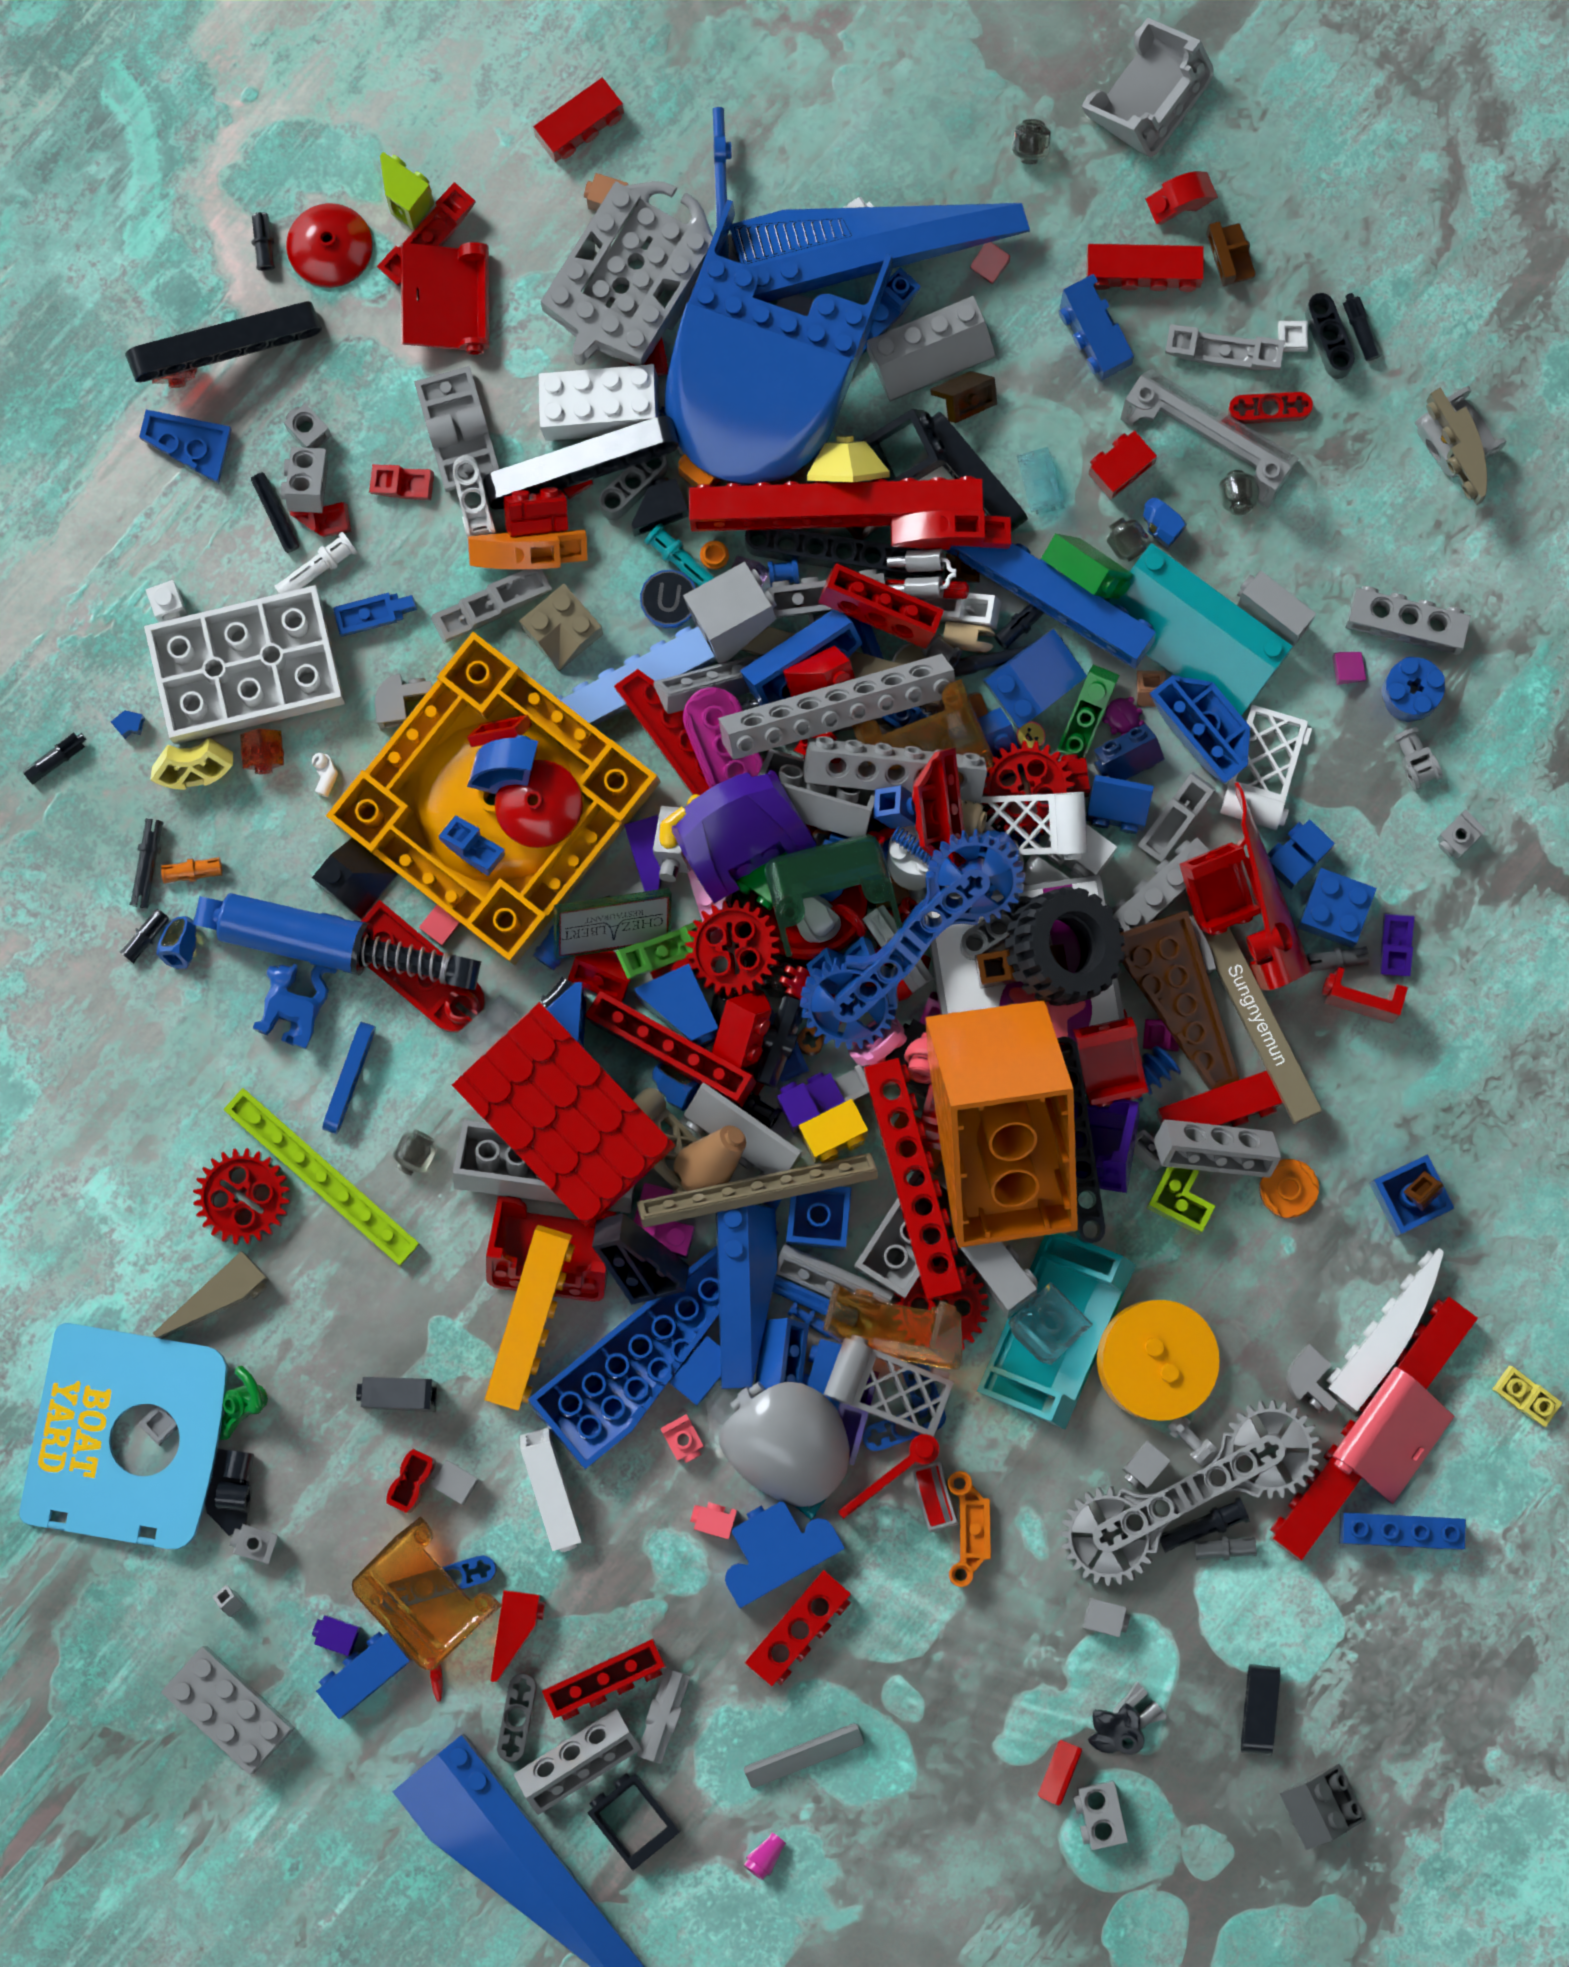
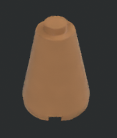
M728 1125L685 1146L676 1155L674 1160L675 1174L678 1172L682 1180L680 1182L682 1187L686 1191L730 1182L747 1142L743 1132L735 1126Z

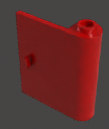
M469 242L460 245L459 248L411 243L401 244V345L466 350L467 354L480 355L484 353V350L489 349V246L487 244Z

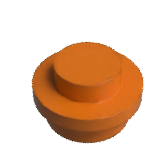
M709 541L701 548L700 559L706 568L718 570L727 564L729 551L722 542Z

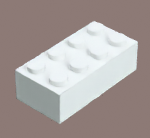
M654 364L539 373L540 429L545 440L598 437L659 417V378Z

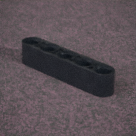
M941 412L932 416L935 423L933 429L937 437L941 438L947 447L946 455L949 462L943 465L953 479H959L964 476H972L976 479L982 478L984 515L1011 517V532L1027 521L1028 517L1021 506Z

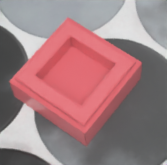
M436 905L419 926V929L443 947L461 923L440 906Z

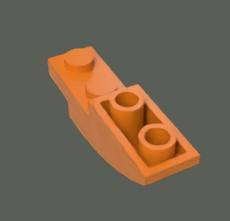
M585 529L510 537L508 533L468 536L470 566L493 569L561 568V563L588 561Z

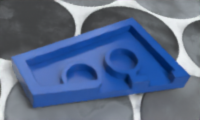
M146 409L139 437L152 447L219 484L232 429L230 426Z

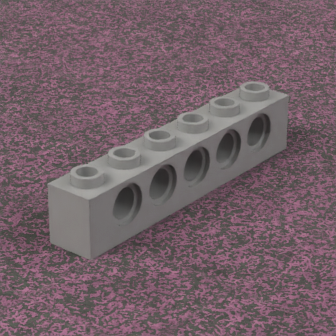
M825 736L808 738L803 767L805 783L867 790L902 785L910 792H913V782L920 774L918 771L926 766L935 752L941 750H935L934 752L924 751L914 746L897 748L886 743L870 745L863 744L858 740L835 741ZM974 753L956 754L958 772H960L958 776L961 800L981 802L987 773L984 757ZM834 758L843 759L840 763L830 762ZM865 761H870V762H872V764H871L870 766H867V767H862V766H860V764H861L862 762H865ZM896 764L902 766L897 770L889 769L892 765Z

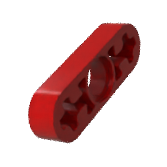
M1304 392L1238 395L1231 400L1228 407V415L1242 424L1302 421L1310 415L1313 401ZM1283 400L1287 401L1286 406L1295 405L1296 400H1301V404L1307 406L1303 408L1301 413L1297 411V408L1292 407L1287 408V414H1283ZM1266 401H1273L1278 405V412L1274 415H1268L1263 411L1262 404ZM1254 402H1258L1256 409L1258 416H1254L1255 410H1247L1244 416H1240L1239 411H1234L1239 403H1242L1244 408H1253Z

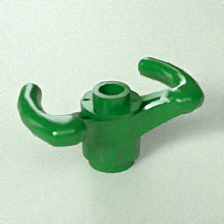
M243 1366L236 1367L235 1374L241 1379L244 1386L228 1390L224 1395L223 1407L226 1413L222 1419L219 1440L229 1439L243 1419L252 1414H259L268 1402L265 1389L257 1384L253 1376Z

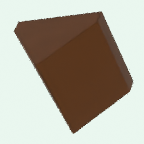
M1424 1171L1404 1193L1423 1211L1443 1192L1444 1185Z

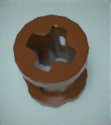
M805 1027L799 1032L797 1044L802 1054L815 1056L821 1052L824 1044L823 1034L817 1036L818 1039L815 1041L816 1047L811 1048L809 1044L803 1045L806 1042V1035L816 1038L814 1036L816 1027Z

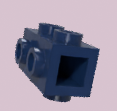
M1146 723L1094 749L1098 760L1094 762V766L1099 776L1125 781L1165 760L1156 735Z

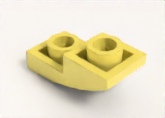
M1513 1366L1507 1367L1492 1388L1495 1393L1543 1427L1548 1425L1563 1404L1542 1386L1532 1382Z

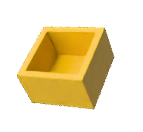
M853 1099L798 1125L799 1134L814 1163L833 1161L839 1157V1151L848 1148L849 1151L855 1150L864 1145L865 1138L868 1137V1129Z

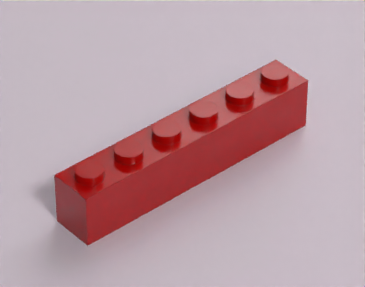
M599 991L585 1015L591 1024L700 1085L704 1082L741 1108L757 1083L751 1074L602 991Z

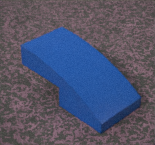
M456 815L439 835V840L451 851L487 876L490 875L505 856L504 848L481 836L478 827Z

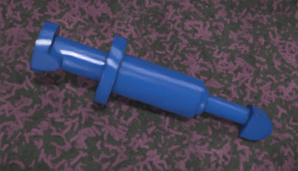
M794 1302L787 1312L789 1316L793 1314L803 1320V1323L809 1324L811 1328L827 1338L833 1337L843 1343L844 1338L835 1333L832 1326L814 1316L816 1311L811 1310L808 1314L797 1307L798 1303Z

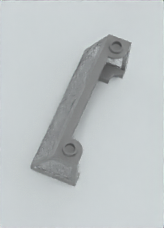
M1153 369L1140 375L1125 399L1120 419L1133 427L1134 423L1140 419H1148L1153 422L1159 411H1162L1256 468V474L1251 481L1257 485L1259 491L1256 502L1269 509L1300 459Z

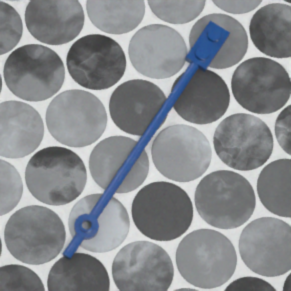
M723 107L713 108L716 226L727 201L726 159H732L731 142H726ZM728 236L720 254L721 257L729 259Z

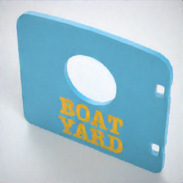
M72 1323L59 1325L54 1333L19 1510L21 1520L28 1525L164 1549H181L187 1546L197 1534L218 1449L228 1366L224 1356L218 1350L208 1346ZM144 1404L156 1405L166 1410L175 1420L180 1436L179 1448L173 1461L164 1470L150 1476H137L123 1469L117 1462L111 1445L113 1429L119 1418L129 1409ZM53 1510L68 1513L66 1523L51 1521ZM141 1527L157 1528L155 1539L141 1537Z

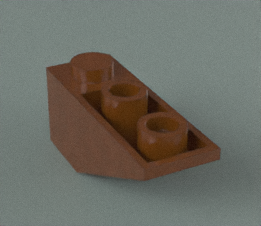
M1064 944L1050 945L1051 953L1056 962L1068 971ZM1009 950L976 955L975 963L980 989L1018 983L1012 975L1015 972L1013 966H1008L1006 957L1010 956Z

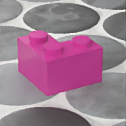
M644 1183L639 1201L674 1194V1191ZM637 1207L634 1222L643 1228ZM673 1221L643 1228L674 1254L688 1259L695 1233L694 1226Z

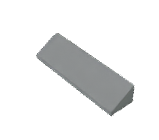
M753 655L654 681V687L668 714L684 710L689 698L703 688H721L734 696L750 693L740 670L757 660L758 657Z
M853 1723L744 1767V1772L750 1786L756 1788L860 1747L864 1744L858 1725Z

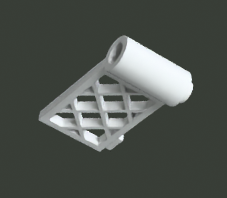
M1252 705L1247 723L1254 736L1249 739V744L1257 740L1264 754L1252 760L1248 756L1247 767L1252 771L1256 781L1248 785L1241 782L1239 784L1245 794L1255 823L1277 830L1278 825H1285L1289 809L1284 808L1286 796L1301 745H1308L1312 728L1307 727L1308 721ZM1255 714L1266 717L1272 727L1258 733L1253 724ZM1287 724L1300 727L1298 736L1289 741H1286L1279 729ZM1275 731L1282 744L1269 751L1261 737ZM1295 743L1294 749L1292 751L1290 745ZM1285 748L1291 760L1289 764L1279 768L1272 755ZM1267 758L1274 771L1261 778L1254 764ZM1287 770L1286 777H1284L1282 772ZM1236 775L1229 780L1220 814L1242 820L1243 811L1236 796L1234 784L1237 782ZM1277 775L1283 785L1281 794L1269 791L1264 781Z
M1084 792L982 796L981 802H976L988 803L996 810L995 814L986 822L984 831L995 830L991 825L1001 815L1011 825L1005 833L1010 835L1015 829L1026 839L1018 848L1020 855L1064 854V860L1082 859V853L1088 852ZM1048 800L1049 814L1042 820L1032 808L1038 801ZM1023 801H1032V802H1031L1029 805H1027V804H1025ZM996 802H1004V803H1003V804L1001 805V807H1000ZM1011 802H1016L1024 809L1016 821L1004 811ZM1027 814L1039 824L1031 835L1019 826ZM1042 828L1050 835L1051 847L1042 848L1034 840ZM1029 843H1030L1034 848H1026V847H1027V846L1029 845Z

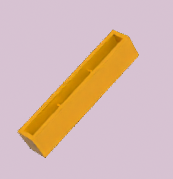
M540 1225L536 1227L485 1395V1401L518 1411L522 1403L528 1404V1399L533 1389L532 1386L528 1385L531 1374L537 1375L541 1358L536 1357L539 1346L545 1347L550 1330L545 1329L548 1318H554L558 1302L553 1300L556 1289L562 1291L567 1273L562 1272L565 1261H571L575 1245L570 1244L572 1235Z

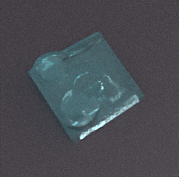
M1051 1282L1008 1322L1015 1338L1036 1359L1049 1365L1056 1362L1093 1325Z

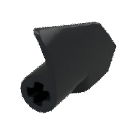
M217 1449L205 1506L207 1514L228 1536H231L235 1528L240 1530L242 1524L247 1525L252 1494L249 1482L254 1454Z

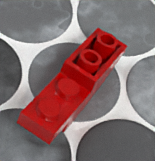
M941 510L895 516L891 518V547L949 550L951 545L1009 549L1011 546V517L985 516L982 510Z

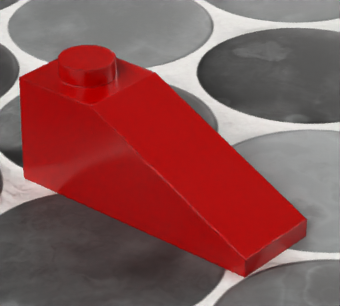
M503 1590L491 1682H499L537 1626L538 1619L543 1620L546 1602L541 1601V1595Z

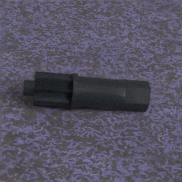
M1353 293L1345 295L1346 302L1342 304L1348 316L1349 324L1353 327L1364 358L1369 362L1379 358L1382 354L1360 297H1354Z
M73 732L26 768L23 774L32 785L82 750L85 747L83 742L87 740L82 733L77 736Z

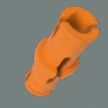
M220 857L196 861L192 858L187 859V862L161 865V875L164 884L186 880L197 882V879L223 875Z

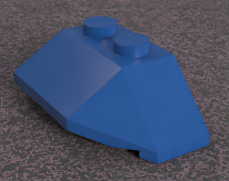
M1172 675L1150 692V697L1168 727L1198 763L1215 778L1226 784L1248 766L1250 726L1213 682Z

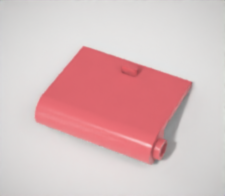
M1395 1367L1333 1454V1457L1336 1459L1334 1465L1348 1475L1351 1471L1357 1473L1387 1501L1394 1504L1455 1416L1417 1380Z

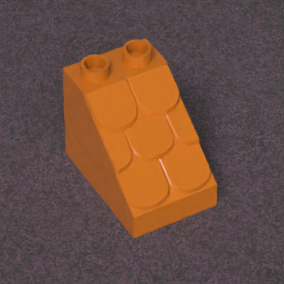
M1045 1000L925 1017L928 1063L951 1220L958 1248L1077 1231L1074 1093Z

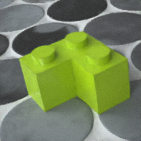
M1166 1167L1146 1209L1200 1235L1215 1205L1189 1192L1200 1170Z

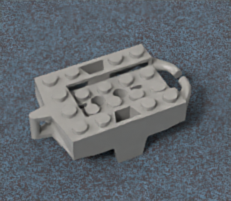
M615 181L540 301L542 311L576 337L573 346V356L577 365H584L596 351L614 358L617 357L636 366L644 365L666 329L668 328L672 331L684 312L686 303L689 302L690 291L697 281L713 238L704 210L699 202L688 193L683 195L680 202L689 208L691 212L690 222L684 224L649 204V198L654 194H665L672 198L677 190V187L660 181L626 186ZM634 206H635L636 208L634 209L633 213L631 214V216L629 217L628 221H627L626 224L624 225L623 229L621 230L620 234H619L618 237L616 238L615 242H614L613 245L611 246V243H612L613 240L615 239L616 235H617L618 232L620 231L621 227L623 226V224L625 223L626 219L628 218V216L630 215L631 211L633 210V208H634ZM645 242L650 243L647 250L642 249ZM596 244L600 250L592 261L590 258L595 251ZM636 260L644 263L640 269H632L629 267V264ZM591 276H593V277L591 278L590 282L588 283V285L586 286L585 290H584L583 293H582V290H583V288L585 287V285L587 284L588 280L590 279ZM620 284L629 287V290L622 294L614 291L615 287ZM664 290L675 291L664 309L658 302ZM609 300L613 303L611 308L606 306Z

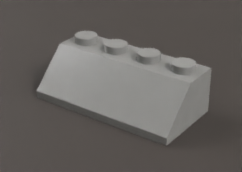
M974 296L867 340V353L890 402L995 358V352L985 320Z
M704 1082L684 1113V1118L688 1121L686 1126L698 1135L702 1132L709 1135L728 1125L740 1129L745 1135L747 1143L738 1163L746 1169L753 1166L761 1172L759 1176L794 1169L802 1158L801 1151Z
M914 1171L908 1183L912 1186H920L924 1182V1177L920 1172ZM930 1172L932 1180L938 1179L942 1197H938L937 1200L940 1209L946 1208L950 1226L945 1227L947 1232L952 1225L947 1185L944 1180ZM897 1198L855 1263L854 1269L879 1285L905 1298L919 1277V1272L899 1199ZM920 1200L915 1204V1211L919 1215H928L932 1211V1206L928 1201ZM928 1229L922 1235L923 1240L930 1245L936 1244L940 1240L939 1233L934 1229Z

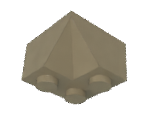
M564 583L519 620L521 629L558 671H561L603 635L602 626Z

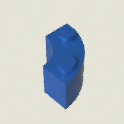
M518 735L515 738L498 739L483 745L476 753L467 787L496 794L499 788L506 785L528 786L538 741L531 740L524 735Z

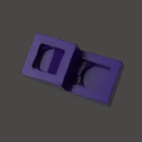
M1383 914L1380 974L1411 977L1412 938L1415 918L1413 915Z

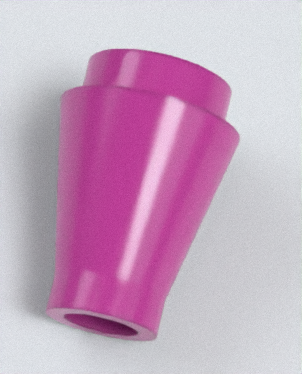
M771 1833L764 1842L746 1857L747 1861L744 1867L759 1879L764 1880L767 1875H771L786 1843L776 1834Z

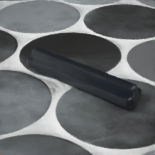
M261 472L252 476L251 482L284 551L290 553L299 548L297 539L265 473Z

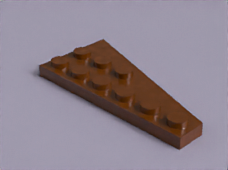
M1182 911L1120 932V936L1124 935L1125 945L1121 946V951L1125 952L1122 964L1208 1089L1212 1090L1240 1080L1188 911Z

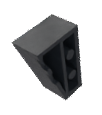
M624 1213L596 1220L592 1247L631 1305L686 1291L689 1265Z

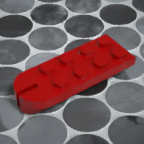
M378 900L361 920L362 922L372 924L374 940L379 936L382 942H387L390 939L391 944L398 945L399 942H402V946L408 948L413 944L414 949L421 950L424 947L425 952L432 953L433 950H436V954L444 955V953L381 900ZM372 963L367 966L444 1031L452 1033L463 1032L475 1024L469 1016H466L456 1007L459 1002L478 1018L484 1012L485 994L478 982L475 990H470L449 984H441L440 979L432 982L428 976L422 980L419 974L410 977L406 971L398 974L394 968L388 972L385 966H381L379 969H376Z

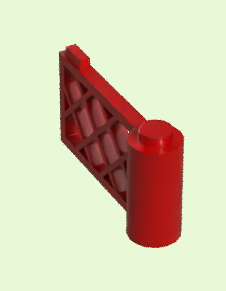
M928 1434L916 1436L909 1445V1456L838 1511L841 1518L845 1519L912 1465L927 1466L932 1464L940 1451L937 1440Z

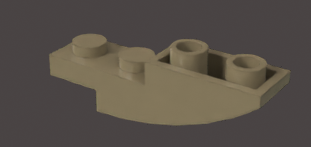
M1440 387L1430 393L1426 401V408L1433 420L1437 419L1442 426L1441 432L1445 441L1449 445L1453 444L1454 446L1450 448L1447 454L1448 459L1446 462L1448 468L1454 475L1458 474L1463 483L1461 486L1466 497L1469 500L1473 499L1475 504L1478 505L1482 503L1487 491V466L1480 435L1467 408L1464 407L1455 412Z

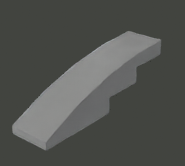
M525 569L488 584L485 590L460 599L458 604L434 613L431 620L443 643H446L523 607L550 592L552 587L542 569Z

